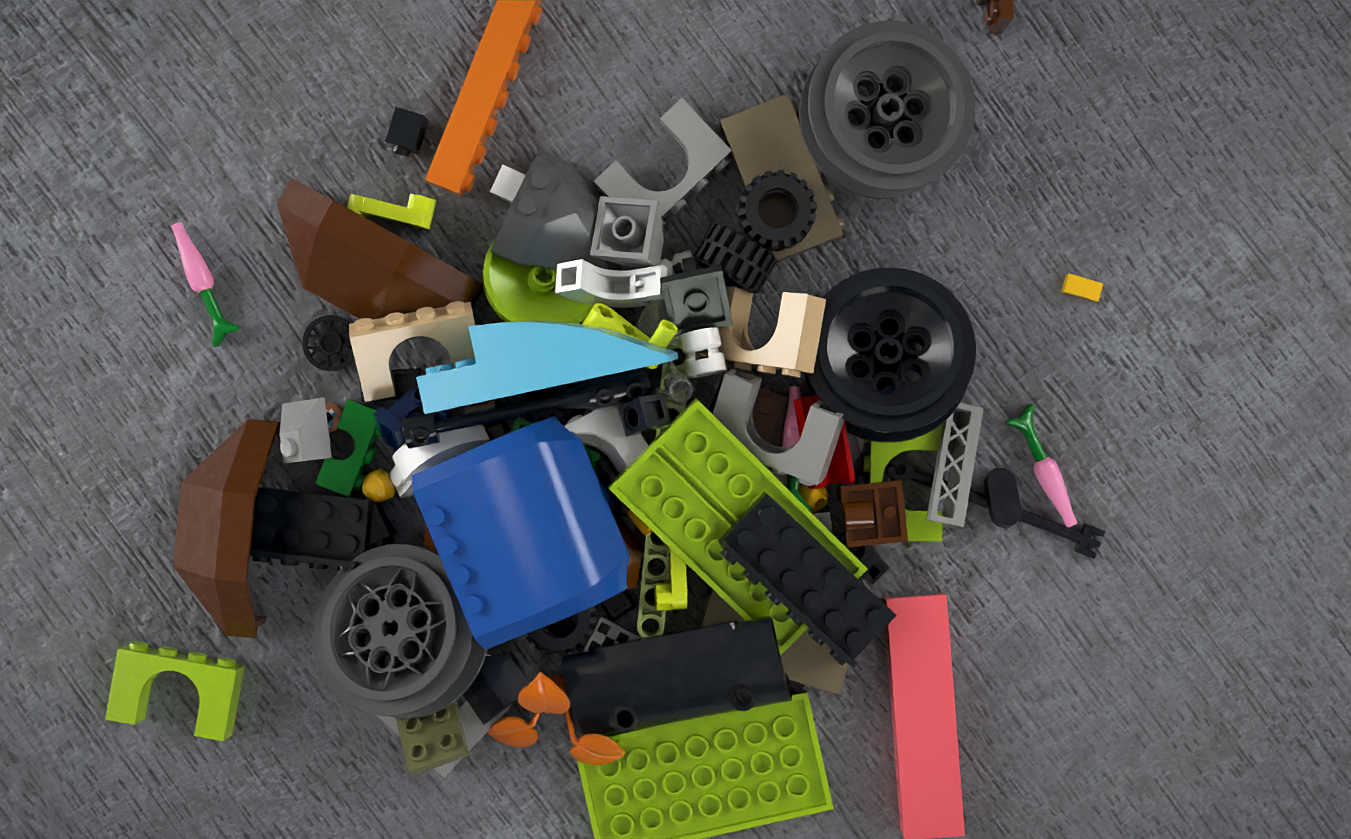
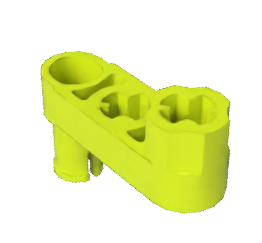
M350 194L347 208L365 218L373 216L429 230L436 200L422 195L410 194L408 206L403 207Z
M595 303L582 323L583 325L611 329L663 348L668 346L674 335L678 332V328L672 322L663 319L651 338H649L613 309L602 303ZM659 364L647 366V368L655 369Z
M668 546L669 583H655L656 611L687 609L686 563Z

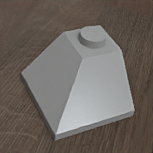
M600 196L590 255L630 268H647L660 265L664 238L659 201Z
M325 397L282 404L280 450L283 464L332 458Z

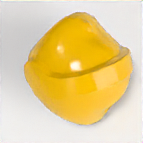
M382 468L367 474L362 483L364 495L368 499H373V502H383L395 495L396 489L391 481L390 474Z
M800 483L799 494L812 508L811 513L819 512L827 505L829 494L825 487L809 489L808 485Z

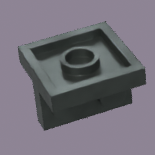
M694 256L682 259L684 273L660 278L668 319L678 328V332L674 337L699 329L718 328L733 324L721 265L703 269L702 266L696 268Z

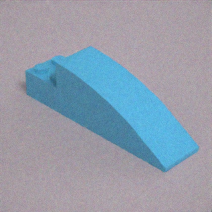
M512 321L468 326L475 358L455 362V369H453L452 363L426 368V375L416 377L424 414L666 363L679 358L677 352L607 328L554 321Z

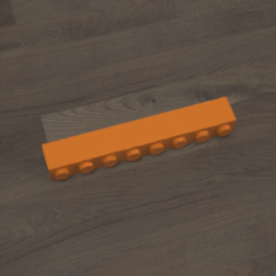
M542 0L496 1L425 178L430 185L460 197H464L466 191H471L476 178L473 175L477 163L481 164L486 155L487 148L484 145L487 137L493 136L498 124V120L495 119L499 108L503 109L507 103L509 92L506 90L510 80L515 81L519 73L520 64L517 62L521 52H527L531 42L529 33L532 25H537L541 18L542 8L540 5Z

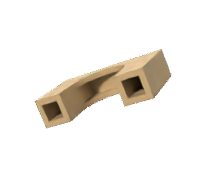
M725 286L733 324L718 327L722 343L718 351L724 353L726 367H728L729 362H733V368L752 371V365L758 366L757 371L776 374V369H782V375L799 378L801 372L814 373L826 299L809 294L783 292L774 335L766 345L756 350L748 336V321L753 293L736 287ZM708 352L700 354V357L709 358Z
M455 301L444 307H423L416 312L406 314L395 312L388 314L384 318L374 320L362 318L355 323L349 324L350 342L365 402L395 396L394 379L389 358L394 348L408 338L424 336L440 342L449 353L453 369L456 368L455 362L475 358L468 326H475L471 302Z

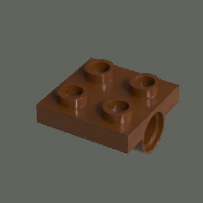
M902 480L840 486L845 544L847 548L908 541Z

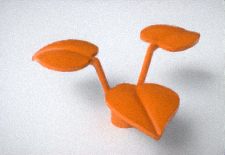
M542 672L532 682L522 688L518 694L519 704L528 711L534 712L532 719L526 723L520 717H504L495 721L487 731V734L508 746L528 747L538 740V732L533 727L540 713H565L570 740L575 744L570 748V754L575 759L585 764L604 765L618 760L625 754V750H622L615 741L604 735L586 734L577 738L564 677L557 675L547 677Z

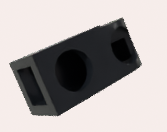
M843 532L837 539L846 547L845 534ZM870 545L847 548L868 569L862 575L872 585L889 569V566Z

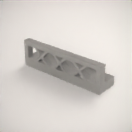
M960 403L956 410L960 411L958 425L956 426L953 422V414L942 424L926 519L942 523V526L949 528L964 527L983 408ZM955 438L953 455L951 456L948 451V444ZM950 468L948 485L946 486L942 480L943 473ZM945 498L943 516L937 515L938 503Z

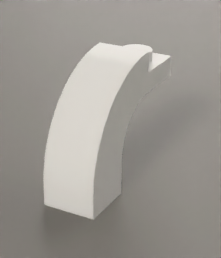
M583 259L557 264L555 293L569 300L588 305L602 303L608 307L616 308L648 306V301L664 298L660 278L668 276V268L657 265L636 270L617 271L599 268Z
M483 425L439 433L440 443L408 449L405 442L393 454L392 458L395 466L389 473L400 498L412 496V475L487 443L490 438Z

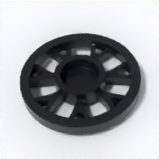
M326 315L315 319L309 324L303 335L302 347L306 358L313 366L325 371H338L353 362L355 358L350 346L351 342H344L341 337L349 332V324H351L349 321L339 316ZM334 320L342 323L338 333L332 331ZM321 322H323L327 329V332L320 334L315 328ZM312 330L315 332V335L310 334ZM309 337L319 338L318 347L308 346ZM343 346L352 350L349 358L340 353ZM321 350L326 355L318 363L313 356ZM337 354L339 365L330 367V355Z

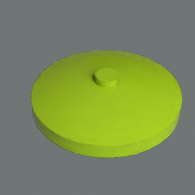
M495 240L492 242L485 257L482 281L489 304L505 322L554 321L583 323L594 305L575 302L556 294L557 270H549L547 267L535 265H517L492 253L491 249Z

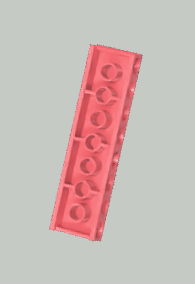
M941 592L927 595L882 597L883 603L897 615L885 627L900 831L904 839L965 836L947 594Z

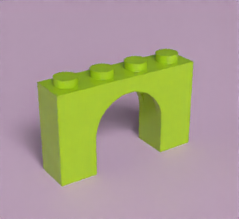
M942 424L921 437L904 442L880 443L864 440V443H867V455L862 456V472L867 473V483L883 482V473L887 464L894 456L901 452L909 450L938 451ZM905 509L908 541L942 542V523L926 520L928 509ZM937 509V515L943 516V511Z
M130 641L128 645L118 648L105 720L136 725L145 720L150 690L155 678L163 671H176L192 680L199 693L200 703L194 736L218 741H225L232 736L245 665L236 664L235 659L228 657H219L218 660L208 659L207 654L201 652H189L188 655L177 653L178 649L173 647L148 648V643L141 641Z

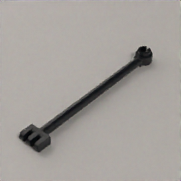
M894 457L889 461L894 466L901 463L905 467V471L901 475L895 473V468L886 467L887 474L891 479H910L932 488L933 475L912 468L910 462L902 457ZM942 479V480L944 481V483L946 484V486H947V485H948V481ZM970 490L968 502L988 509L986 495ZM1021 509L1022 515L1019 521L1077 543L1074 549L1075 552L1093 559L1096 558L1097 553L1086 548L1088 544L1099 548L1101 542L1090 537L1092 533L1104 537V530L1084 523L1082 530L1078 531Z

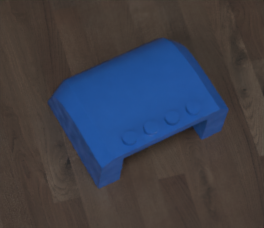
M556 416L513 431L412 475V490L472 635L485 650L584 611L628 588L626 579L629 552L581 438L573 431L570 432L564 427Z

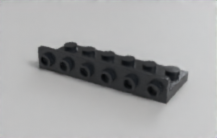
M259 487L255 497L250 547L252 561L271 562V558L281 559L280 564L297 566L299 562L309 563V568L327 569V566L331 565L338 566L337 571L346 572L348 568L358 567L359 562L351 560L369 551L373 499Z
M766 492L718 540L723 548L720 552L722 556L732 565L738 562L745 568L742 572L743 575L755 586L760 582L767 589L764 594L775 605L778 606L780 603H783L789 609L786 614L798 626L804 623L811 630L808 632V635L820 646L826 643L832 649L829 654L842 666L847 663L854 669L858 665L854 659L897 616Z

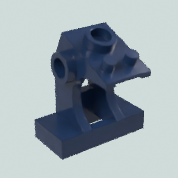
M418 386L410 388L388 410L381 406L373 414L383 442L394 451H397L406 442L402 419L413 417L423 410ZM451 409L433 412L436 421L453 418Z

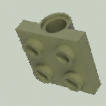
M457 700L448 707L428 716L410 719L396 718L407 772L411 776L470 755Z

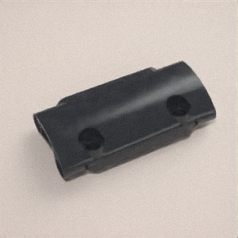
M771 616L739 622V620L630 640L562 657V671L569 700L583 735L628 733L640 728L738 710L747 711L755 707L792 701L788 675L784 674L775 626ZM740 688L748 689L752 694V700L748 703L740 701L737 696V690ZM622 710H628L633 714V724H627L622 720Z

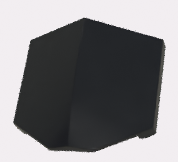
M511 655L486 656L477 677L463 696L483 725H485L518 700L519 692L530 682Z

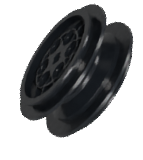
M875 268L859 272L842 280L823 296V299H826L814 373L804 372L810 395L817 394L823 403L835 414L837 412L844 414L842 419L845 420L848 434L872 442H904L933 431L953 414L964 397L974 371L976 340L967 312L946 287L916 271L902 268ZM889 325L894 327L897 333L886 335L882 332L881 328ZM864 338L870 345L866 348H859L854 344V341ZM909 342H917L922 346V350L913 352L908 349L907 344ZM856 367H862L866 369L868 374L865 377L859 378L853 375L852 370ZM916 371L920 374L921 379L910 381L906 378L905 373ZM886 383L891 385L894 391L890 394H882L877 387L880 384Z

